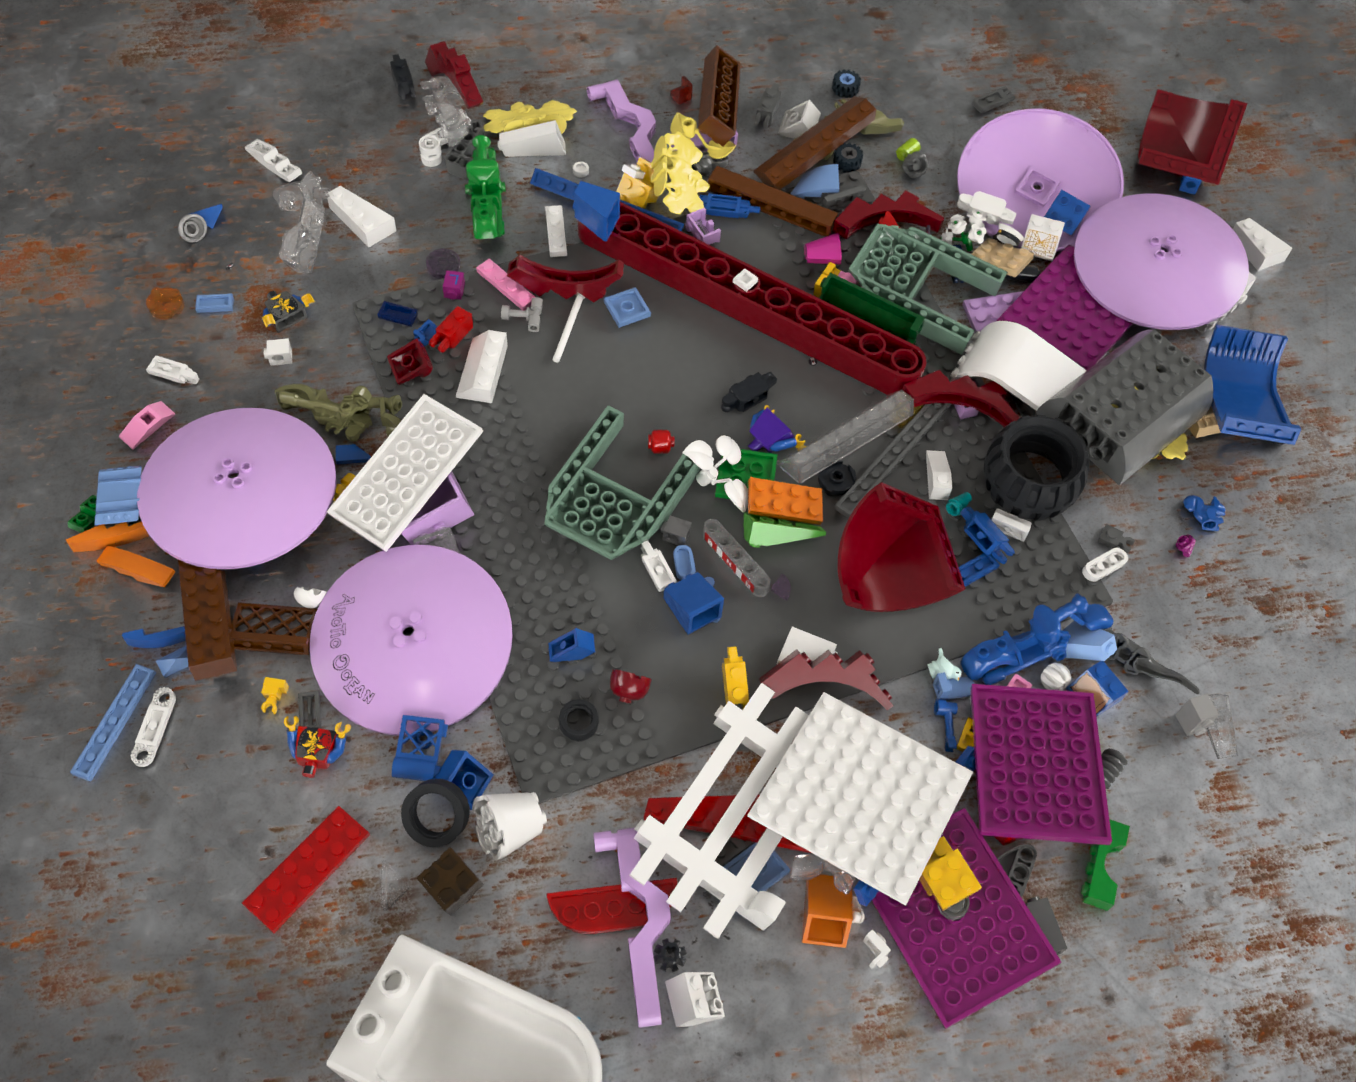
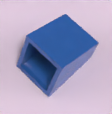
M580 181L578 187H575L572 193V197H574L573 209L575 218L599 238L607 242L620 218V193Z
M699 572L693 575L688 574L681 581L670 583L664 589L663 598L687 635L722 616L724 598Z

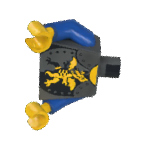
M270 291L267 294L268 300L265 301L266 308L263 310L262 321L265 327L273 324L279 333L308 318L304 306L308 307L310 303L315 301L310 293L300 297L291 295L287 291L280 294Z

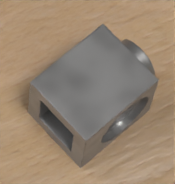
M670 515L668 521H664L661 528L663 541L678 546L685 545L691 533L692 522Z

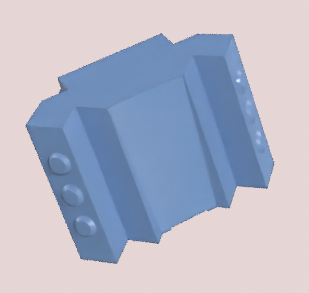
M141 465L99 470L95 525L122 522L130 524L138 521L139 510L137 501L140 498H137V492L141 482Z

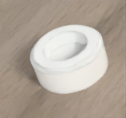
M576 162L573 165V174L579 178L586 177L589 174L588 164Z

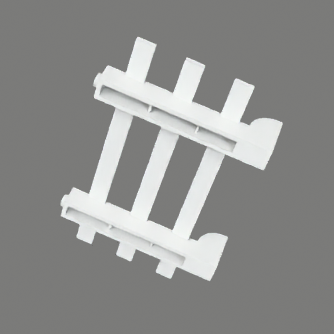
M763 683L760 684L743 710L728 701L725 707L721 705L714 714L717 719L713 724L727 734L666 823L663 825L649 815L645 821L641 819L634 829L637 831L634 839L648 849L629 876L644 886L663 859L684 874L666 901L679 912L683 910L698 885L721 901L703 927V929L717 939L735 911L764 931L776 920L786 903L772 893L766 891L758 892L751 887L783 837L780 834L767 828L737 876L715 862V859L774 769L778 767L791 743L809 717L808 714L795 707L778 734L757 721V718L775 693ZM740 743H742L762 758L701 850H698L681 838L679 833Z

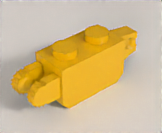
M731 646L727 647L728 658H724V663H722L726 704L728 701L734 705L741 704L743 710L749 702L746 666L742 656H738L737 647Z

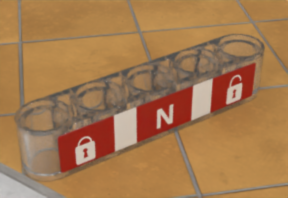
M706 520L703 527V539L756 597L766 596L771 582L770 577L718 520Z

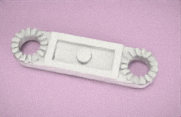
M168 687L159 688L153 694L152 702L149 704L139 730L135 746L131 752V760L138 767L150 765L155 758L176 702V695ZM169 694L170 698L167 702H159L162 695ZM143 751L148 752L147 758L143 759V761L137 760L139 753Z

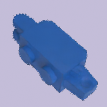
M965 507L960 512L966 520L964 531L985 554H992L998 562L1005 564L1007 558L1000 550L1002 549L1008 556H1012L1015 553L1008 543L1009 539L986 513H979L971 507Z

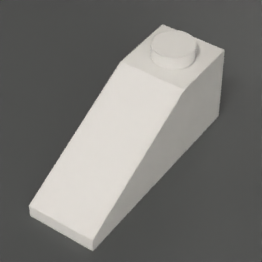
M927 450L929 499L948 500L952 491V477L945 451Z

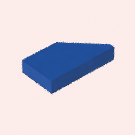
M355 444L336 446L337 465L366 463L371 458L369 454Z

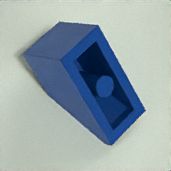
M578 628L548 643L551 662L581 660L595 653L594 634Z

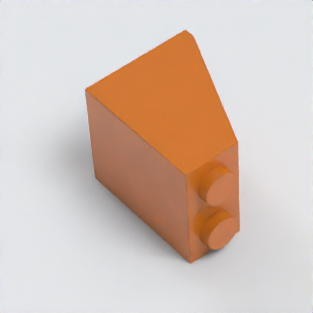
M808 873L805 887L802 943L846 948L853 920L852 878Z

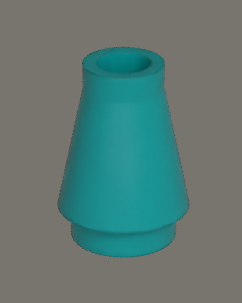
M964 492L948 500L946 505L947 512L952 516L961 515L960 512L972 501L971 494Z

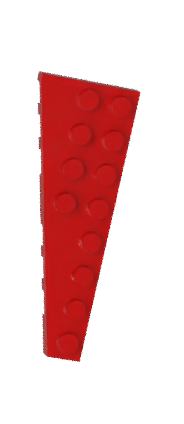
M760 794L757 795L730 837L758 843L767 827L749 818L748 813ZM736 795L704 796L683 828L711 834ZM683 797L648 798L644 821L650 815L660 823L665 824ZM782 837L777 847L811 853L785 837Z

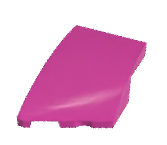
M835 233L805 243L804 253L807 263L829 264L831 262L841 265L842 255L839 234Z

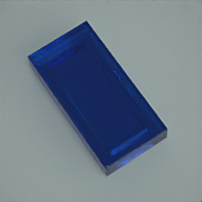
M386 301L383 302L378 312V318L410 327H412L418 315L417 309Z

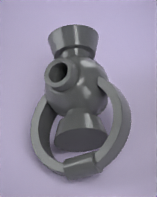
M702 152L703 156L699 162L692 165V169L698 171L702 177H708L709 173L716 166L726 167L729 159L728 156L714 159L709 156L708 152Z

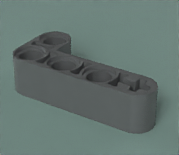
M472 120L446 153L445 162L448 173L469 180L466 173V164L473 160L470 157L474 149H476L472 144L473 138L478 135H484L482 121Z

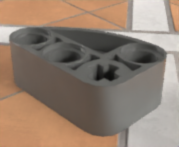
M1031 844L1013 847L997 858L1021 898L1037 858V851ZM1021 853L1027 854L1029 860L1024 859ZM1014 871L1019 872L1022 875V879L1017 878L1014 875Z

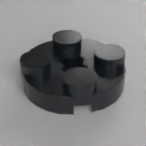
M839 460L829 461L823 465L819 472L818 482L827 495H844L855 484L856 473L852 466L842 464L843 461ZM834 475H837L839 478L841 477V479L835 480Z

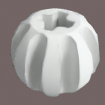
M1052 663L1043 670L1040 679L1045 689L1062 691L1070 683L1071 674L1063 664Z

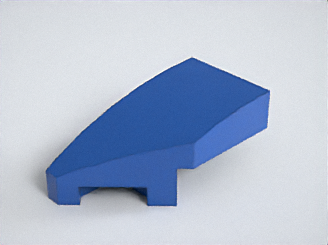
M428 319L419 329L414 330V339L418 338L423 346H426L436 334L437 326Z

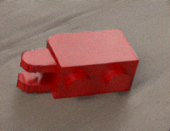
M457 306L436 328V334L430 339L429 345L434 348L441 342L438 346V350L441 353H444L448 347L455 348L473 328L472 314Z

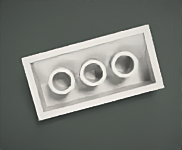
M488 330L472 338L456 398L487 403L493 402L508 347L507 333Z

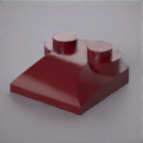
M418 338L387 356L398 385L417 376L426 377L433 369L428 353Z

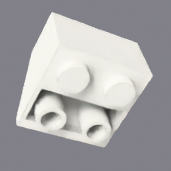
M684 972L665 981L676 1027L694 1026L725 1017L714 972Z

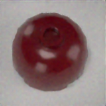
M612 669L610 688L613 694L620 697L619 701L631 704L632 700H640L645 697L649 691L652 679L644 676L640 678V676L634 673Z

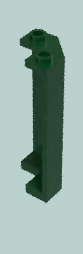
M829 273L827 278H823L820 284L821 296L819 299L905 341L916 344L915 340L923 328L925 317L835 274Z

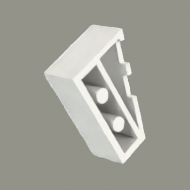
M1251 218L1239 221L1233 227L1234 232L1245 248L1248 260L1257 271L1284 262L1292 250L1291 246Z

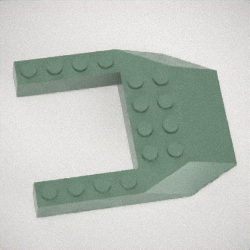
M877 224L848 271L864 289L925 317L923 328L919 334L962 355L975 330L914 301V298L933 267L993 296H996L1008 272L915 227L902 229L896 225Z
M607 406L549 485L545 526L613 560L651 538L663 525V522L668 520L695 480L697 473L701 471V468L688 456L682 454L652 500L592 471L624 426V413Z

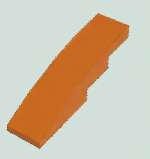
M142 521L131 526L127 522H122L108 529L105 524L98 525L66 539V542L73 552L96 551L105 549L107 545L118 547L149 537V534Z
M108 545L96 560L101 566L113 568L118 573L132 576L139 582L164 588L176 572L172 568L141 555Z

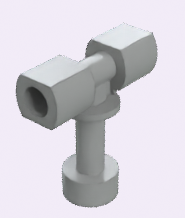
M538 297L532 298L531 308L527 307L526 310H513L508 305H502L501 319L509 320L510 316L525 317L526 321H529L528 331L539 332V315L542 314L543 299Z

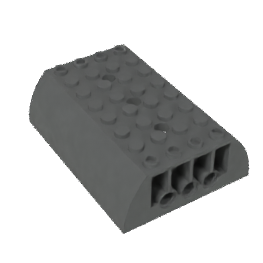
M1155 329L1145 330L1125 341L1043 403L1035 413L1046 415V417L1053 419L1058 418L1069 427L1072 426L1078 436L1083 438L1086 444V452L1089 454V460L1120 486L1207 414L1213 399L1212 376L1158 331ZM1112 404L1117 405L1119 408H1114Z

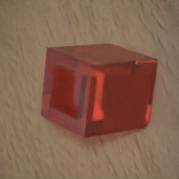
M685 76L681 77V86L670 90V96L678 105L691 100L693 84Z

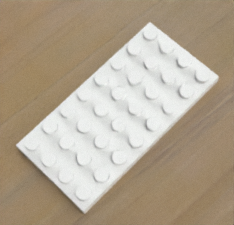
M423 394L327 510V513L387 552L482 434V428Z

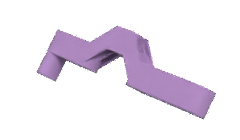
M618 80L588 86L587 95L590 101L605 98L615 119H621L636 125L638 129L634 137L629 138L631 151L637 162L639 157H643L651 162L654 159V149L650 140L656 132V120L651 110L630 103Z
M635 828L619 829L617 833H611V831L593 833L595 852L617 850L622 892L630 891L646 904L648 922L636 937L628 938L639 1028L662 1025L652 946L671 921L670 907L666 902L668 895L650 881H647L643 886L629 876L641 859L639 842L634 839L637 831L634 830Z

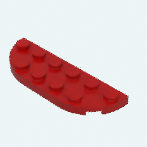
M677 878L650 881L667 894L668 898L677 886ZM621 884L546 893L547 901L554 917L563 926L577 933L598 934L643 928L648 922L646 904L630 891L622 892Z

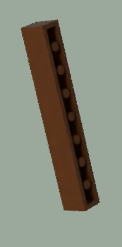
M716 166L708 178V184L710 185L708 191L719 195L741 197V200H749L750 206H760L761 212L824 237L831 234L838 216L837 212L720 166Z

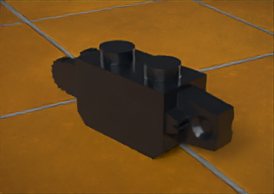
M399 54L392 55L393 61H390V66L398 95H401L402 100L406 99V94H410L412 98L416 97L413 79L406 59H400Z
M757 372L754 375L747 376L740 383L733 384L729 388V393L722 398V411L728 413L737 408L738 411L745 412L766 400L768 389L777 383L776 376L772 372L763 375Z

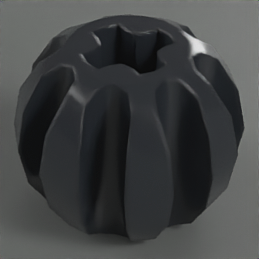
M668 938L662 940L663 946L657 944L654 952L658 954L653 957L655 964L661 963L660 969L665 972L667 968H671L672 972L678 971L677 965L684 966L686 958L682 957L687 954L684 946L678 947L680 941L674 939L673 943L669 942ZM666 953H674V958H672L671 956L667 958Z

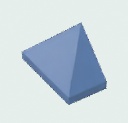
M187 646L156 660L164 678L188 667Z

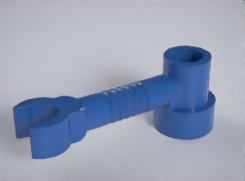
M936 699L934 713L935 715L945 717V752H954V749L957 748V742L954 736L953 715L957 714L958 704L946 702L944 699Z

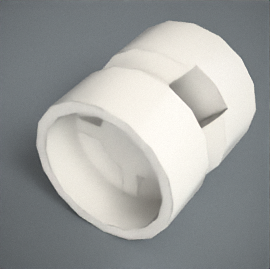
M435 135L421 137L419 149L422 163L428 167L438 166L442 162L439 138Z

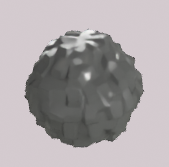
M916 151L907 155L902 166L909 177L917 178L926 173L928 161L925 154Z

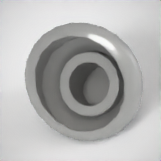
M188 214L180 220L178 231L185 241L194 243L204 238L207 232V224L200 215Z

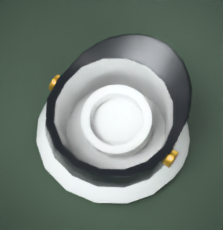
M999 223V230L993 235V239L1002 244H1011L1013 247H1018L1020 242L1024 240V236L1014 228Z

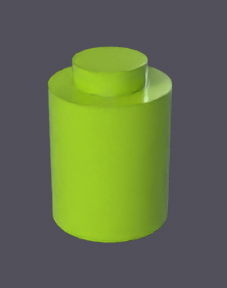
M915 138L908 139L896 150L897 158L903 162L908 154L916 151L919 152L921 149L920 143Z

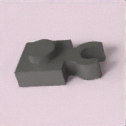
M1106 524L1098 542L1112 549L1119 546L1120 549L1129 553L1131 547L1126 544L1132 546L1135 540L1131 537H1123V531Z

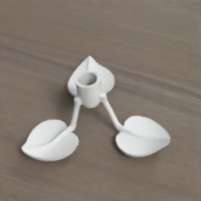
M720 436L716 440V449L723 458L715 465L713 463L712 449L706 442L697 440L689 444L683 451V454L688 456L702 469L696 475L697 482L701 486H706L710 483L712 485L725 483L726 494L744 513L748 506V488L739 479L733 481L730 478L716 480L718 476L716 468L726 459L731 465H735L740 461L741 451L738 444L731 437Z

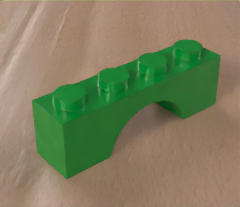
M1111 819L1109 820L1112 843L1110 845H1091L1089 854L1092 855V858L1085 870V874L1088 877L1081 888L1083 903L1106 911L1114 905L1118 885L1107 874L1105 858L1107 854L1120 852L1126 846L1130 828L1128 825Z

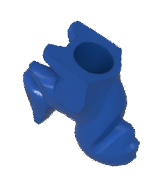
M1196 495L1187 496L1183 500L1184 507L1188 511L1193 512L1195 519L1200 522L1203 530L1219 531L1218 524L1224 523L1223 518L1220 516H1225L1226 509L1217 497H1213L1210 505H1205L1204 501Z

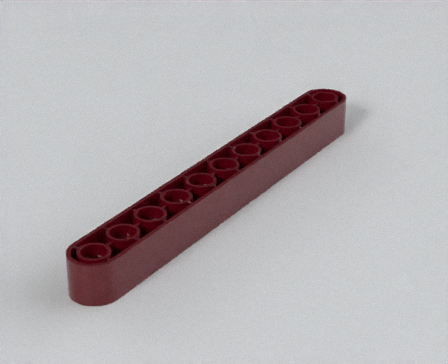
M620 202V218L607 242L599 238L578 220V236L585 245L615 260H621L625 265L888 396L902 398L903 385L923 376L926 367V356L916 345ZM743 269L758 277V282L747 292L733 283V278Z

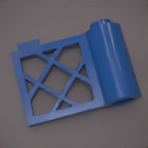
M403 715L396 756L392 764V777L419 781L435 778L441 766H438L442 737H447L448 724H445V720ZM407 721L417 722L420 728L409 734L406 730ZM430 724H439L438 732L430 737L425 728ZM423 730L429 739L418 746L413 737ZM411 740L416 749L410 753H403V744ZM432 742L435 746L434 756L424 755L421 749Z

